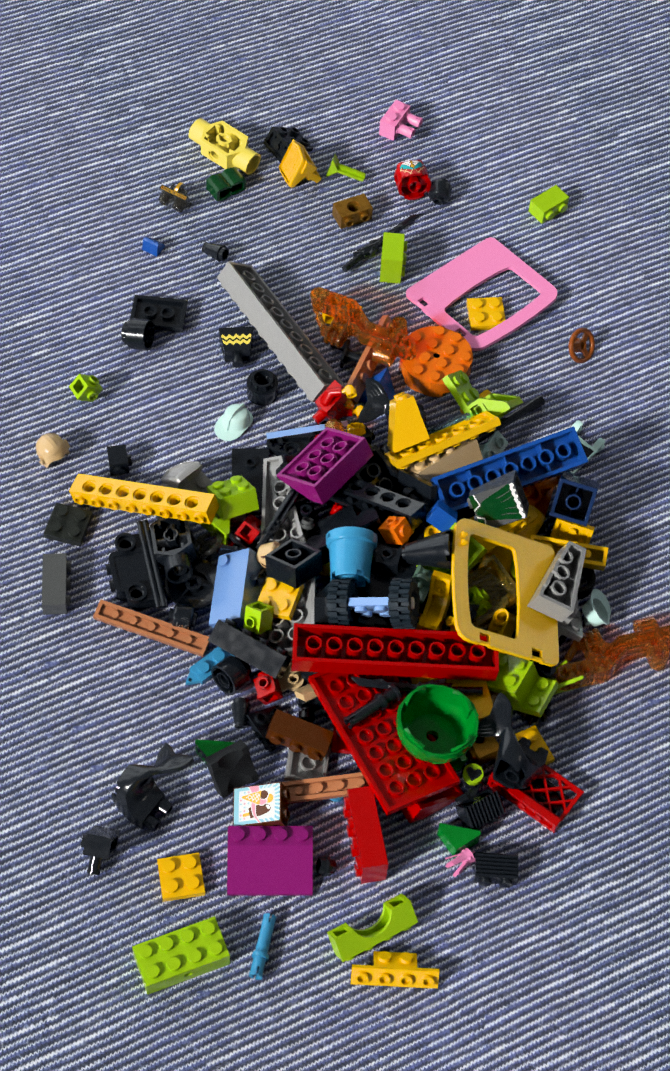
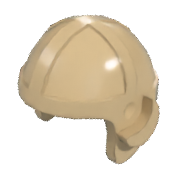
M55 433L42 435L36 443V453L40 459L39 463L48 468L51 462L62 459L65 454H70L68 441L66 439L63 440Z

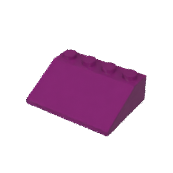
M326 427L277 474V477L310 501L325 504L373 456V453L365 437Z
M228 826L227 896L313 895V826Z

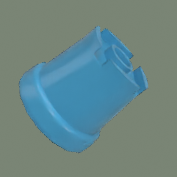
M356 526L338 527L328 531L325 536L330 557V581L332 579H354L355 583H357V588L364 587L366 581L369 584L373 551L377 547V534L372 530Z

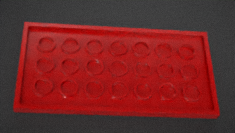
M321 672L309 676L308 682L387 816L460 783L461 780L450 762L432 764L412 756L402 745L397 733L396 717L399 705L408 695L406 691H400L402 695L400 701L393 702L386 710L377 711L352 729H349L348 725L344 723V717L372 701L375 694L387 690L358 686L351 679V676L366 679L384 678L385 681L398 683L400 681L397 676ZM432 734L426 736L428 740L436 741Z

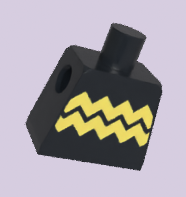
M253 327L219 328V343L224 361L232 362L235 368L242 367L243 361L250 360Z

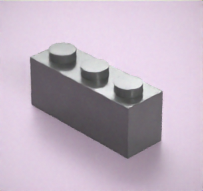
M66 553L43 554V615L67 614V606H71V595H67L68 589H71V578H68V572H71V561L67 560Z

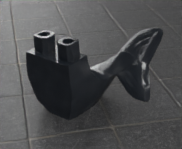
M367 378V402L360 412L358 422L367 423L385 414L389 426L390 400L383 386L378 381ZM417 404L425 427H427L426 411H424L423 405Z
M499 693L490 715L479 721L477 734L478 737L501 738L495 759L493 780L507 788L521 790L530 786L538 779L545 766L548 751L542 747H539L536 752L531 750L532 743L525 737L518 741L512 727L513 708L511 702L503 693Z
M165 743L158 753L154 766L128 765L117 781L118 785L115 788L117 794L112 793L111 796L115 806L132 824L143 830L146 827L156 831L161 823V820L155 816L156 813L159 811L167 816L172 810V804L165 799V794L157 787L152 776L183 770L194 762L193 757L175 754L172 747Z

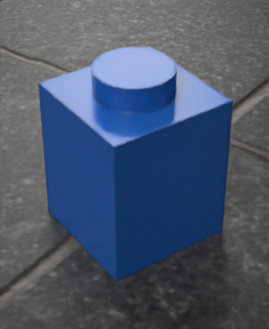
M438 500L427 513L426 521L442 532L449 530L455 522H458V513L441 500Z

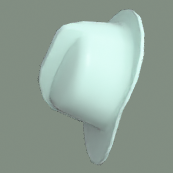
M244 403L228 406L215 424L214 431L216 436L224 441L236 440L252 424V413L247 410Z
M593 589L590 599L582 607L584 624L586 626L591 624L594 627L603 624L609 625L611 615L610 604L600 590Z

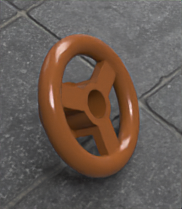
M578 328L570 337L568 344L569 353L575 362L585 363L594 353L595 339L592 332L587 328ZM580 333H583L582 338H576ZM587 338H589L590 342L589 351L586 349ZM575 352H582L583 358L577 357Z

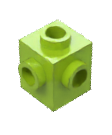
M79 374L69 386L77 400L93 402L97 399L103 390L99 380L93 375Z
M475 585L468 589L469 598L480 605L474 619L476 620L492 607L488 600L490 596L484 589L480 590Z

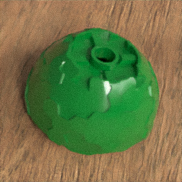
M421 685L409 693L399 705L396 717L397 733L402 745L415 758L432 764L448 763L462 757L474 744L478 736L479 715L472 701L459 690L443 685ZM428 734H432L437 738V740L430 741L427 739L426 736Z

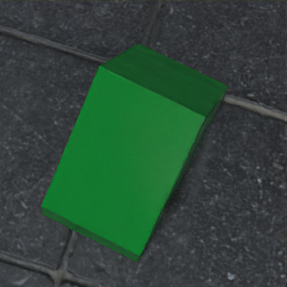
M439 823L437 832L438 837L452 855L476 845L481 834L479 830Z

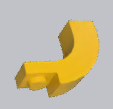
M436 570L433 571L427 603L417 623L416 630L441 631L452 597L451 575Z

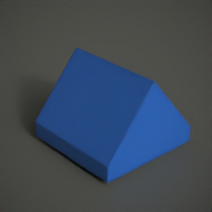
M149 237L143 238L142 250L156 257L165 247L163 243Z

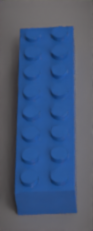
M573 426L433 477L429 482L437 486V501L441 500L458 513L470 508L467 502L470 490L513 470H516L522 487L526 488L583 467L589 461Z

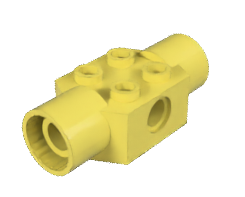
M199 118L192 124L189 130V138L201 145V154L224 169L236 167L247 175L252 174L257 169L261 156L248 147V136L224 121L210 124L204 119Z

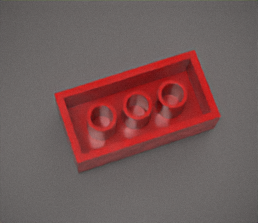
M370 786L347 789V797L343 798V815L348 821L346 828L348 838L351 837L352 841L350 849L351 855L355 857L356 862L354 864L355 875L360 877L361 884L386 880L388 859L374 793Z

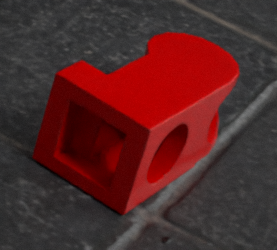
M249 514L234 534L250 545L261 531L259 529L261 521Z

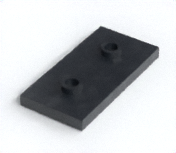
M232 449V476H243L256 488L259 509L246 513V515H262L263 459L269 458V449Z

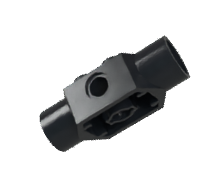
M156 516L157 520L150 525L153 550L159 567L165 569L166 579L169 582L184 583L193 576L192 562L198 558L191 524L186 520L181 521L179 519Z

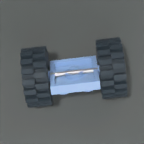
M393 578L390 582V594H388V597H358L359 591L354 579H332L329 583L326 598L328 600V603H326V608H328L327 616H329L328 622L330 625L356 626L359 614L361 617H372V614H380L381 617H390L393 629H416L419 622L418 617H420L418 583L415 578Z

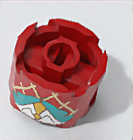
M410 160L397 164L394 179L400 195L404 196L407 200H416L422 198L426 191L427 193L429 192L431 180L426 166L421 160Z

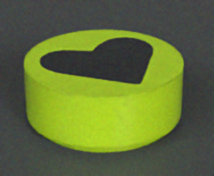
M472 763L464 768L463 779L467 784L475 786L483 780L484 772L478 764Z

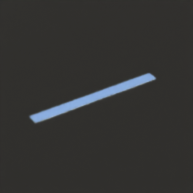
M348 421L266 433L267 439L322 431L326 427L333 429L347 427Z

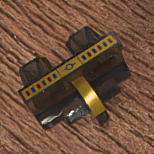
M179 182L177 186L172 184L171 188L161 185L159 188L161 194L158 200L162 205L168 206L170 201L173 200L175 202L172 208L181 213L185 207L190 208L192 204L188 201L189 197L186 196L188 191L184 189V183Z

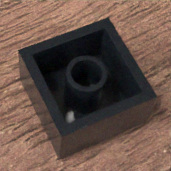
M293 538L265 555L267 576L296 589L323 571L322 551Z

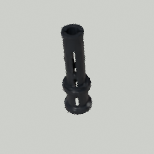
M394 684L389 685L388 689L384 692L375 694L372 701L344 717V723L348 725L349 729H352L377 711L388 709L390 704L402 699L400 690Z

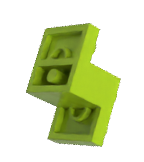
M499 653V672L496 681H486L489 691L503 693L511 702L513 710L538 717L543 715L559 686L555 680L540 677L533 661Z

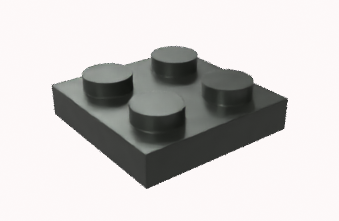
M56 503L44 531V538L81 547L92 520L93 511Z

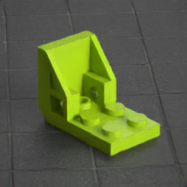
M462 370L442 378L467 418L488 411L501 419L523 403L520 396L491 393L484 398H479L478 391L472 387L469 377Z

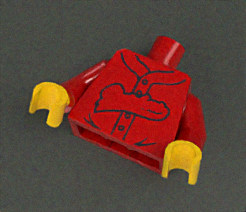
M334 380L315 401L319 410L312 418L319 425L325 419L333 423L343 416H353V414H356L357 418H359L364 406L359 405L353 409L355 406L351 398L357 396L356 389L352 385H347L344 388Z

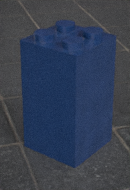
M570 473L562 474L549 515L587 526L599 482Z

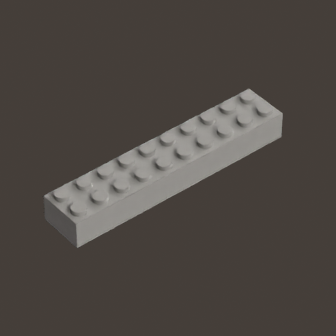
M228 261L217 276L221 286L227 290L230 298L237 303L240 311L247 316L249 323L257 329L259 336L267 342L268 348L276 354L278 361L286 367L288 374L293 376L298 387L303 389L308 400L315 402L334 380L345 388L346 385L253 266Z

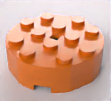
M442 326L423 327L412 332L404 342L400 353L399 371L402 373L406 385L412 390L429 397H443V394L450 391L442 378L460 370L466 373L468 377L470 376L473 361L472 349L468 341L458 332Z

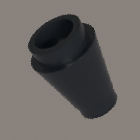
M205 242L202 246V252L218 262L225 261L229 255V249L225 245Z
M234 698L231 708L235 728L245 729L248 722L246 715L250 712L251 704L248 698Z

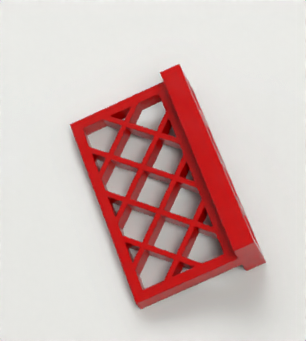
M546 764L542 774L538 777V779H543L544 788L533 789L532 784L529 786L530 790L510 789L493 780V772L491 773L487 782L490 788L498 790L501 796L553 833L556 832L561 822L584 794V791ZM554 777L558 780V787H547L546 778ZM563 790H572L577 795L574 799L565 800ZM560 791L561 800L550 801L549 792ZM545 792L547 802L539 803L535 800L534 793ZM562 804L564 812L560 817L552 812V805Z

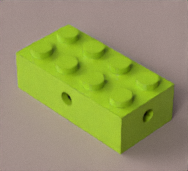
M215 916L132 946L133 956L147 995L230 964V954Z

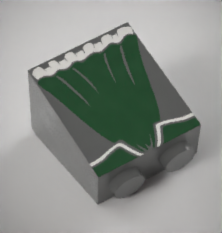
M516 470L470 490L469 498H467L470 509H474L476 514L474 515V520L495 528L527 518L529 503Z

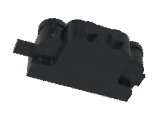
M148 520L138 521L139 534L121 533L115 538L116 551L109 555V564H105L107 576L111 575L112 580L109 581L110 590L115 592L118 600H127L129 607L135 610L149 607L156 609L166 608L168 604L159 565L153 550Z

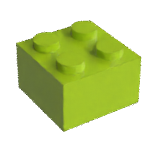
M384 232L379 282L400 284L401 277H405V266H402L406 265L407 258L406 253H403L407 252L408 241H404L405 234Z
M232 476L229 480L216 481L212 485L206 486L208 493L215 494L219 504L217 514L223 520L259 509L256 488L243 476Z

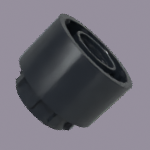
M132 318L123 324L121 338L125 345H128L130 349L146 351L151 349L155 335L152 320Z
M258 369L248 376L247 397L253 404L266 406L277 399L278 379L274 373L266 369Z
M229 655L212 667L211 674L220 690L227 695H234L249 684L252 670L245 661L236 656Z

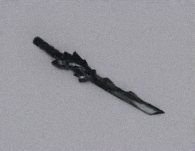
M421 214L409 216L388 231V233H396L399 230H403ZM383 236L379 239L371 240L368 245L354 252V257L342 266V270L347 272L360 260L373 256L378 252L379 247L383 245Z
M351 676V679L358 686L388 689L389 685L394 684L400 691L412 692L417 686L434 684L459 690L464 695L483 694V687L452 686L453 683H445L446 678L435 681L432 679L425 683L419 681L417 684H409L407 680L397 683L385 681L384 678L366 679Z

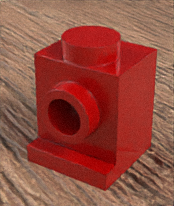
M263 671L259 672L258 677L253 679L257 691V699L263 704L267 705L283 698L278 679Z

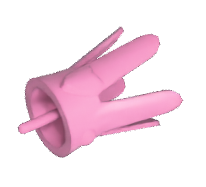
M465 848L458 854L446 857L445 859L457 856L448 862L445 867L450 868L462 862L453 874L454 877L460 875L468 865L475 862L473 855L475 851L471 852L468 848Z

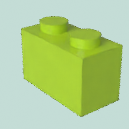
M555 185L531 199L528 212L543 224L546 221L552 220L557 214L567 210L569 196Z

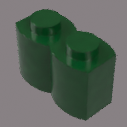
M235 167L225 169L221 174L211 175L206 180V189L216 201H223L231 195L244 191L246 189V179Z

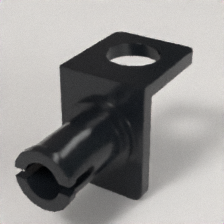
M331 335L330 347L343 351L340 368H343L348 360L358 363L362 353L351 350V340ZM335 341H340V342H342L344 345H343V346L337 345V344L335 343Z

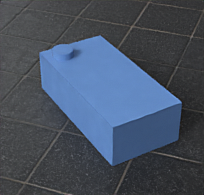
M251 548L218 557L209 626L212 628L215 627L218 619L226 620V618L237 622V627L243 628L246 605L258 601L260 586L254 587L256 580L251 581L250 577L257 575L262 566L257 562V553Z

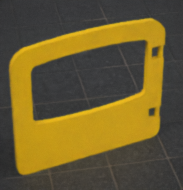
M464 518L459 520L453 529L451 560L453 615L458 635L468 643L479 644L495 651L529 661H536L549 667L557 665L559 663L558 621L527 606L555 558L553 548L471 519ZM470 536L508 548L513 553L517 593L515 639L477 628L471 623L468 595V550ZM480 635L487 637V642L480 640ZM532 651L538 652L539 657L533 656Z

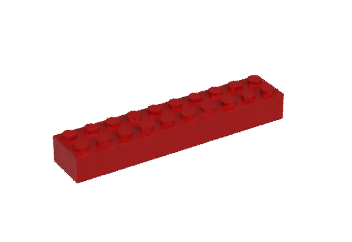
M294 623L291 671L496 681L499 672V651L479 644L468 643L455 631ZM480 635V640L487 642V637Z

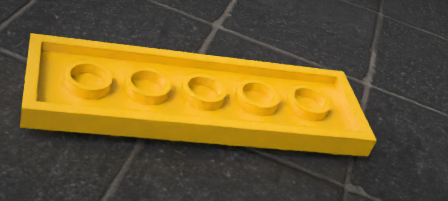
M484 411L430 434V439L396 453L390 451L384 455L397 469H405L411 463L424 461L428 458L427 456L440 454L450 446L456 447L461 445L462 441L479 437V434L483 432H492L497 426L501 425V422L497 416Z

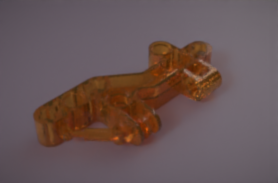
M321 287L314 288L311 291L313 312L316 313L315 318L321 335L324 336V343L328 344L330 342L331 345L334 346L336 344L337 348H341L349 336H355L361 344L375 348L372 354V361L388 367L392 365L396 357L404 360H412L416 357V341L408 336V326L405 318L400 316L393 318L388 328L370 322L358 302L352 298ZM319 312L334 317L330 326H326L323 316Z
M653 616L634 620V633L618 636L611 643H607L602 639L597 628H594L592 632L590 630H587L585 634L583 632V638L579 642L573 640V644L564 658L570 662L576 652L582 650L586 660L559 666L556 680L560 684L579 676H584V679L562 687L560 690H571L607 682L625 661L646 657L652 669L657 671L665 669L670 652V625L659 627Z

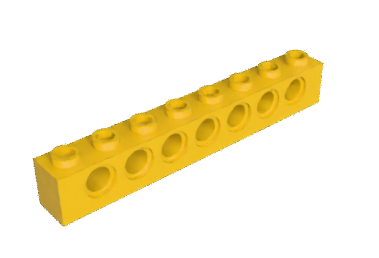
M78 474L69 490L74 502L79 505L85 504L94 507L110 508L112 510H123L130 513H142L148 516H161L163 518L186 520L199 524H211L219 509L215 494Z

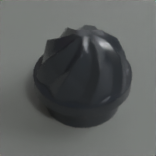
M328 855L318 857L316 872L323 877L334 874L337 869L335 859Z

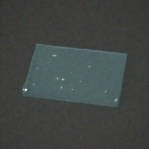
M470 414L455 415L428 429L427 432L436 431L440 428L444 429L461 419L469 420Z

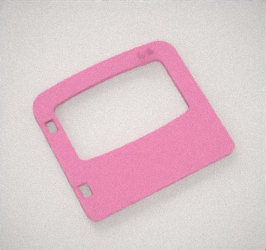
M492 237L481 241L406 290V297L413 304L421 308L439 326L463 333L465 335L463 337L468 341L472 351L484 350L512 334L556 301L558 294L557 289L550 282ZM506 270L514 271L540 293L536 299L519 312L478 336L472 335L445 312L447 308L465 294ZM424 300L428 305L424 306L420 302Z

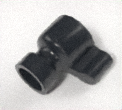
M318 697L307 702L298 698V707L301 709L298 718L310 723L314 722L315 714L313 711L317 707L322 706Z

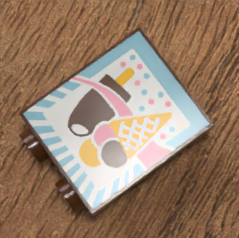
M282 782L234 788L233 826H288V821L290 820V811L288 809V801H290L289 789Z

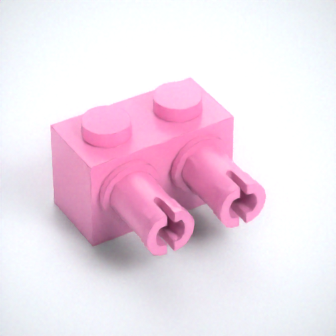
M395 100L380 120L379 135L393 141L398 134L412 139L416 129L407 126L406 123L420 128L423 118L413 115L410 112V105Z

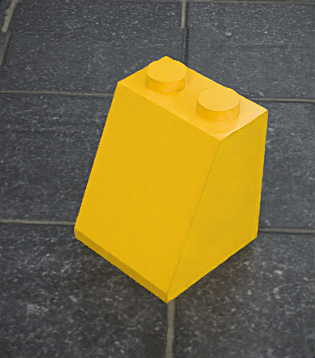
M404 392L394 395V399L390 400L387 446L389 450L396 453L430 439L414 396Z

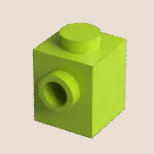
M261 601L246 605L243 627L252 630L254 634H262L272 629L274 607Z

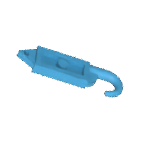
M220 647L215 648L189 668L190 673L186 680V685L205 684L213 678L211 674L212 667L232 654Z

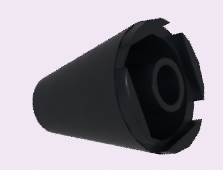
M445 530L405 544V548H402L403 560H406L408 564L451 570L453 530Z

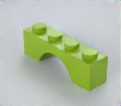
M401 893L383 903L382 914L373 926L358 930L344 923L328 931L327 934L335 955L342 962L354 959L356 955L364 951L373 949L375 945L382 941L390 940L397 933L409 930L414 924L418 923L411 900Z

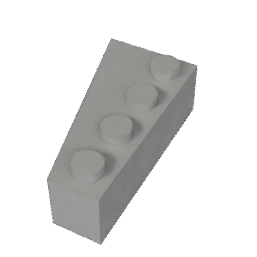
M571 541L564 545L556 554L527 606L561 623L574 612L587 549Z

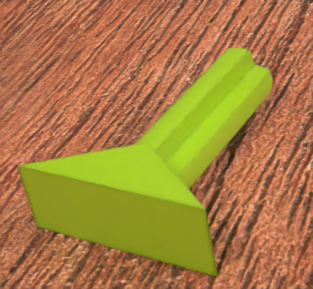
M336 153L326 174V177L332 174L340 173L361 182L364 181L366 176L364 172L340 164Z

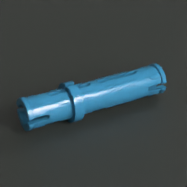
M270 913L263 914L256 949L252 952L253 962L249 977L254 978V975H256V980L263 978L265 962L269 959L268 950L277 919L273 914L269 919Z

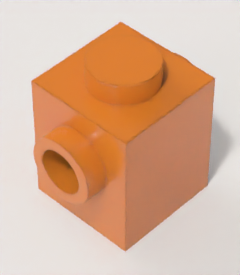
M389 516L378 528L387 544L403 545L414 533L406 517Z

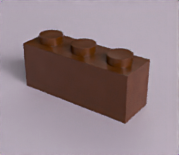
M277 709L271 719L265 738L273 744L286 746L293 752L308 755L310 759L322 761L327 754L334 732Z

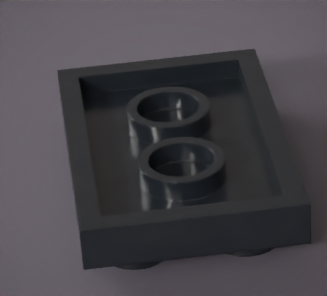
M135 295L130 320L132 318L149 319L153 321L155 330L183 333L188 300Z

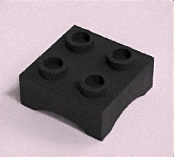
M242 740L205 758L216 791L222 798L229 796L234 788H239L259 780L250 757L249 748Z

